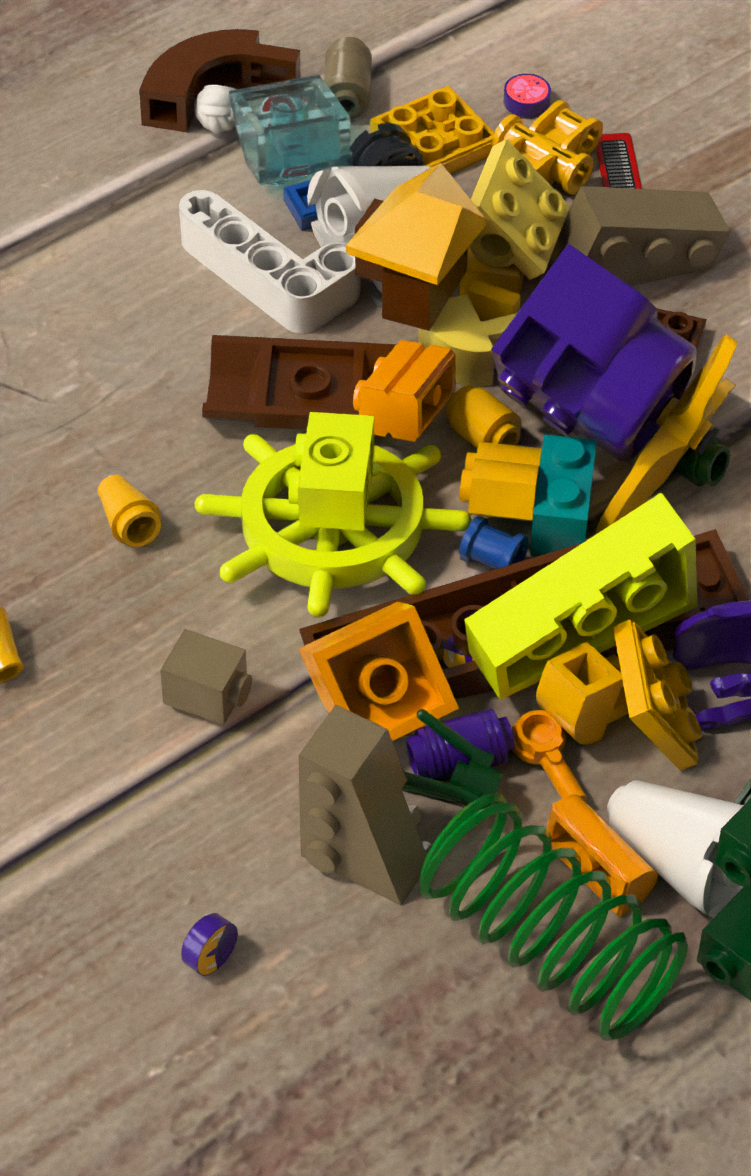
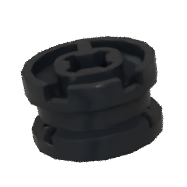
M393 123L378 124L379 130L371 134L365 130L350 146L349 149L352 152V156L347 158L348 166H424L423 156L411 143L408 134L400 125Z

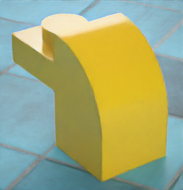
M585 642L546 662L537 688V703L578 743L588 745L602 740L607 724L629 714L619 658L615 654L604 658L593 646Z

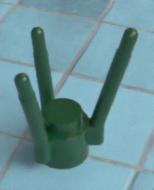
M424 709L418 710L417 718L471 760L469 764L458 760L449 784L404 771L407 782L402 789L453 801L465 807L483 795L496 794L503 772L490 767L494 754L475 747Z

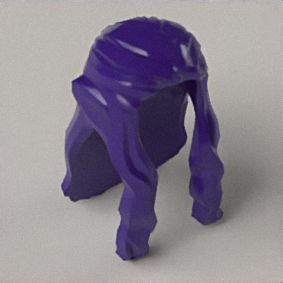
M751 600L714 605L706 611L691 616L689 619H684L675 628L676 642L673 649V658L677 662L682 663L687 669H698L724 663L751 664ZM751 672L718 677L710 682L711 689L715 696L721 699L734 696L751 697ZM751 698L729 703L721 707L705 709L697 713L695 716L702 730H710L715 727L732 726L745 720H751Z

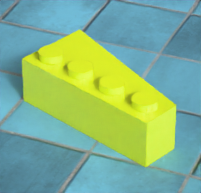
M659 493L464 619L469 653L501 700L539 682L546 662L574 647L588 642L601 653L616 646L613 626L631 619L632 622H635L645 632L698 607L696 539L664 495Z

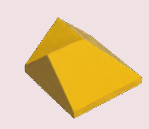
M440 162L396 187L346 244V254L438 285L485 228L486 218Z

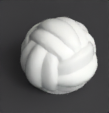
M207 85L197 95L194 103V112L197 120L202 123L204 128L216 134H221L225 131H231L234 126L243 120L246 113V102L241 92L237 89L221 85Z

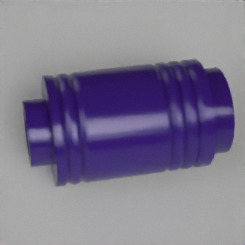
M492 708L480 713L443 721V723L475 747L494 754L490 767L506 764L508 762L507 751L515 749L514 736L507 717L498 718ZM428 726L416 729L414 736L406 737L409 761L412 771L416 775L443 781L444 779L451 778L458 760L466 764L470 763V758Z

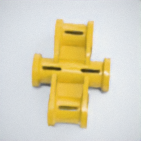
M557 100L533 122L530 128L525 126L521 117L515 114L505 117L497 127L491 145L494 146L507 139L521 155L530 161L536 171L551 186L554 181L562 184V189L566 193L574 195L581 186L586 184L591 175L594 163L590 154L601 138L603 123L595 117L587 119L572 111L569 103L564 100Z

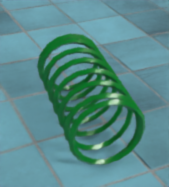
M502 794L483 795L469 803L453 817L439 834L428 852L420 872V893L427 900L442 898L454 892L449 905V916L453 921L468 918L488 901L507 875L518 853L521 838L528 835L538 836L543 842L542 855L536 857L520 869L490 903L480 922L478 930L480 942L482 944L492 943L507 934L525 914L537 896L547 875L550 862L558 858H567L572 864L571 879L551 892L526 919L510 945L508 963L512 968L528 964L540 954L566 919L576 899L579 886L589 881H597L602 887L600 903L584 914L551 950L541 967L538 986L541 991L552 990L569 978L595 943L606 921L608 911L619 905H628L632 910L630 927L615 938L594 959L577 982L568 1004L569 1012L572 1015L582 1014L592 1008L612 986L626 965L637 942L638 935L652 928H658L662 932L663 937L652 943L624 973L610 994L600 1018L599 1031L604 1041L623 1038L636 1029L653 1012L678 977L688 949L685 934L683 932L672 934V927L665 918L642 921L641 903L635 895H618L611 898V881L605 872L590 871L581 874V859L578 853L572 848L552 850L551 834L544 826L529 825L522 827L521 811L514 803H507ZM490 803H495V804L490 805V806H488V807H486V808H483V807L487 806V805L490 804ZM498 813L489 836L466 868L449 883L437 890H433L430 887L431 880L440 863L453 846L477 824L487 817ZM508 813L513 819L514 828L512 832L500 839ZM507 848L499 867L487 885L472 902L462 910H459L465 894L478 875L500 852ZM535 873L527 891L514 910L497 928L489 933L490 926L503 905ZM563 898L556 914L543 933L531 947L519 956L520 950L530 933L540 920ZM591 924L575 953L550 978L551 973L574 940ZM676 942L678 945L675 956L670 964L669 969L660 981L667 967V963L672 951V944ZM618 953L616 959L614 960V962L612 963L611 967L609 968L605 976L602 978V980L597 984L593 991L581 1001L582 997L584 996L585 992L587 991L588 987L595 979V977L599 974L603 967ZM658 955V959L646 983L623 1015L610 1026L617 1006L630 985Z

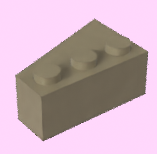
M581 186L564 220L548 266L551 268L569 243L629 286L711 269L731 231L709 192Z
M338 705L334 706L299 754L301 856L322 872H334L402 905L420 879L422 866L432 844L427 841H421L416 828L422 819L416 805H407L402 788L407 782V778L388 729Z

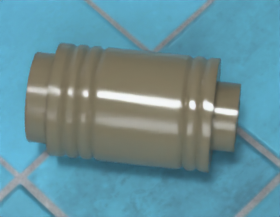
M339 38L326 51L323 104L327 111L340 118L357 117L363 114L370 104L372 54L365 43L358 38Z

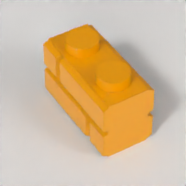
M400 340L387 357H379L377 359L373 373L367 380L358 381L353 395L355 411H359V415L374 416L375 435L385 437L388 433H391L392 438L415 442L456 391V354L449 347L429 345L426 349L423 343Z

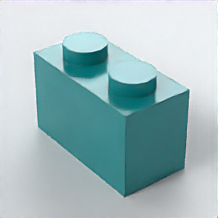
M544 434L533 513L530 556H541L585 542L597 440Z

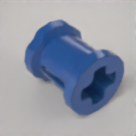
M476 516L462 538L459 548L460 560L467 563L475 560L493 569L518 563L525 559L529 538L521 533L514 537L489 526L487 518Z

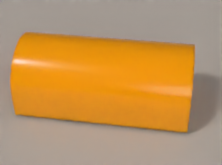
M571 794L552 804L546 828L551 834L552 850L559 848L574 849L581 859V874L590 871L605 872L611 881V898L618 895H635L640 903H642L656 885L658 873L579 795ZM560 858L572 870V864L568 859ZM597 881L585 883L601 899L602 887ZM619 905L611 910L619 917H622L631 909L628 905Z

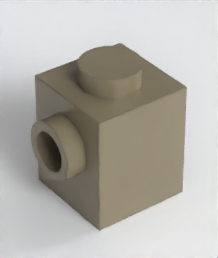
M187 629L183 630L160 670L163 704L223 725L226 723L235 705L243 706L252 686V675L247 674L246 649Z

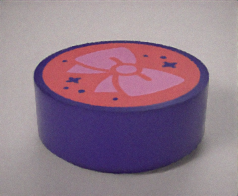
M515 75L505 83L504 106L509 112L520 117L541 115L549 108L551 87L544 78L538 75Z

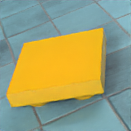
M449 85L433 90L427 95L404 105L396 106L390 111L370 119L371 133L379 130L378 124L393 123L400 125L410 137L411 143L422 154L424 166L433 167L441 162L450 174L487 158L492 149L491 144L495 133Z
M631 619L613 626L629 718L680 771L697 765L699 758L695 740L700 739L702 733L694 712L688 707L686 695L692 693V683L685 667L680 662L673 664L667 658L659 638L654 634L647 636Z

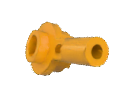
M533 710L522 715L512 727L515 741L513 752L519 759L527 763L541 765L561 799L571 794H577L586 802V794L561 755L566 745L567 735L565 730L544 710Z

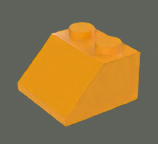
M395 602L298 649L319 698L328 713L331 712L335 705H338L388 729L392 741L426 725L417 718V712L420 709L428 711L437 719L459 709L413 605Z

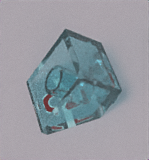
M320 75L229 91V100L245 163L260 185H282L290 179L314 176L318 171L329 167L348 166L347 158H351V150L349 149L351 146L350 116Z

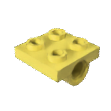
M506 139L492 146L471 197V201L486 218V226L472 242L470 249L474 256L484 264L493 267H507L515 264L531 280L545 273L570 206L561 194L553 189L536 171L530 161L521 155Z

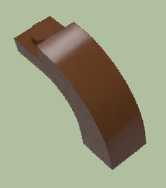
M248 29L213 31L179 42L153 62L139 89L142 126L187 133L195 114L194 103L197 95L207 85H221L237 90H250L269 94L281 93L296 98L301 86L300 50L260 44L259 31Z

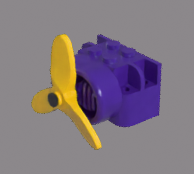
M569 243L491 348L498 380L501 385L500 389L507 396L526 407L528 402H531L544 414L543 420L567 437L573 432L576 435L582 434L587 439L597 440V446L619 461L625 462L635 457L650 440L653 433L661 426L641 452L633 469L612 498L600 518L595 535L646 503L652 494L666 481L689 447L694 450L700 447L697 452L701 455L704 454L720 431L716 426L712 429L713 424L709 420L736 386L727 378L721 381L738 343L737 340L726 333L714 349L708 362L701 368L681 399L678 400L695 370L697 356L695 346L658 321L657 309L647 298Z

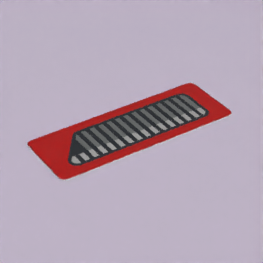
M629 133L602 134L595 148L603 187L642 189L631 135Z

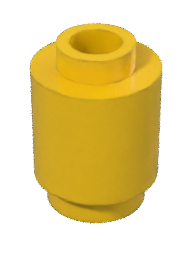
M467 385L457 390L448 401L445 414L447 419L450 420L451 428L478 449L479 442L516 445L521 435L520 416L486 389Z

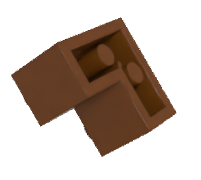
M374 198L356 225L355 234L384 202L383 200ZM468 248L438 285L355 257V275L382 282L383 319L430 331L467 271Z

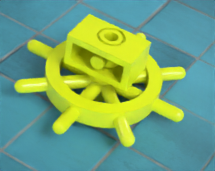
M310 412L306 434L297 433L296 444L280 451L274 449L261 436L257 434L248 435L244 439L243 447L260 464L247 479L242 496L202 494L196 498L194 503L196 511L201 515L242 518V530L249 549L221 566L220 577L224 582L234 583L264 566L280 578L298 585L310 587L307 609L314 617H323L328 613L332 589L361 586L381 579L386 575L392 578L409 594L418 595L422 593L426 588L424 577L405 562L417 547L422 529L462 532L467 530L471 523L470 515L463 510L423 508V492L416 476L440 461V450L434 445H427L401 460L391 452L375 445L374 416ZM286 487L289 489L288 499L274 498ZM389 493L398 506L372 505L369 503ZM266 519L296 522L276 533ZM365 526L391 527V529L378 538ZM311 537L317 541L316 550L298 546ZM347 541L356 547L351 550L338 551V546Z

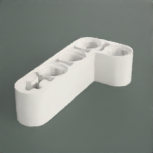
M197 190L181 198L179 217L182 247L286 329L301 334L313 332L359 300L361 276L355 275V256L346 254L347 243L332 242L326 244L302 259L219 195L211 191Z

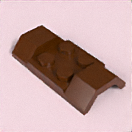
M212 335L210 380L207 402L203 403L202 417L216 420L254 421L255 427L307 430L310 412L359 415V411H355L353 407V395L358 381L367 380L373 373L377 359L379 357H387L397 344Z

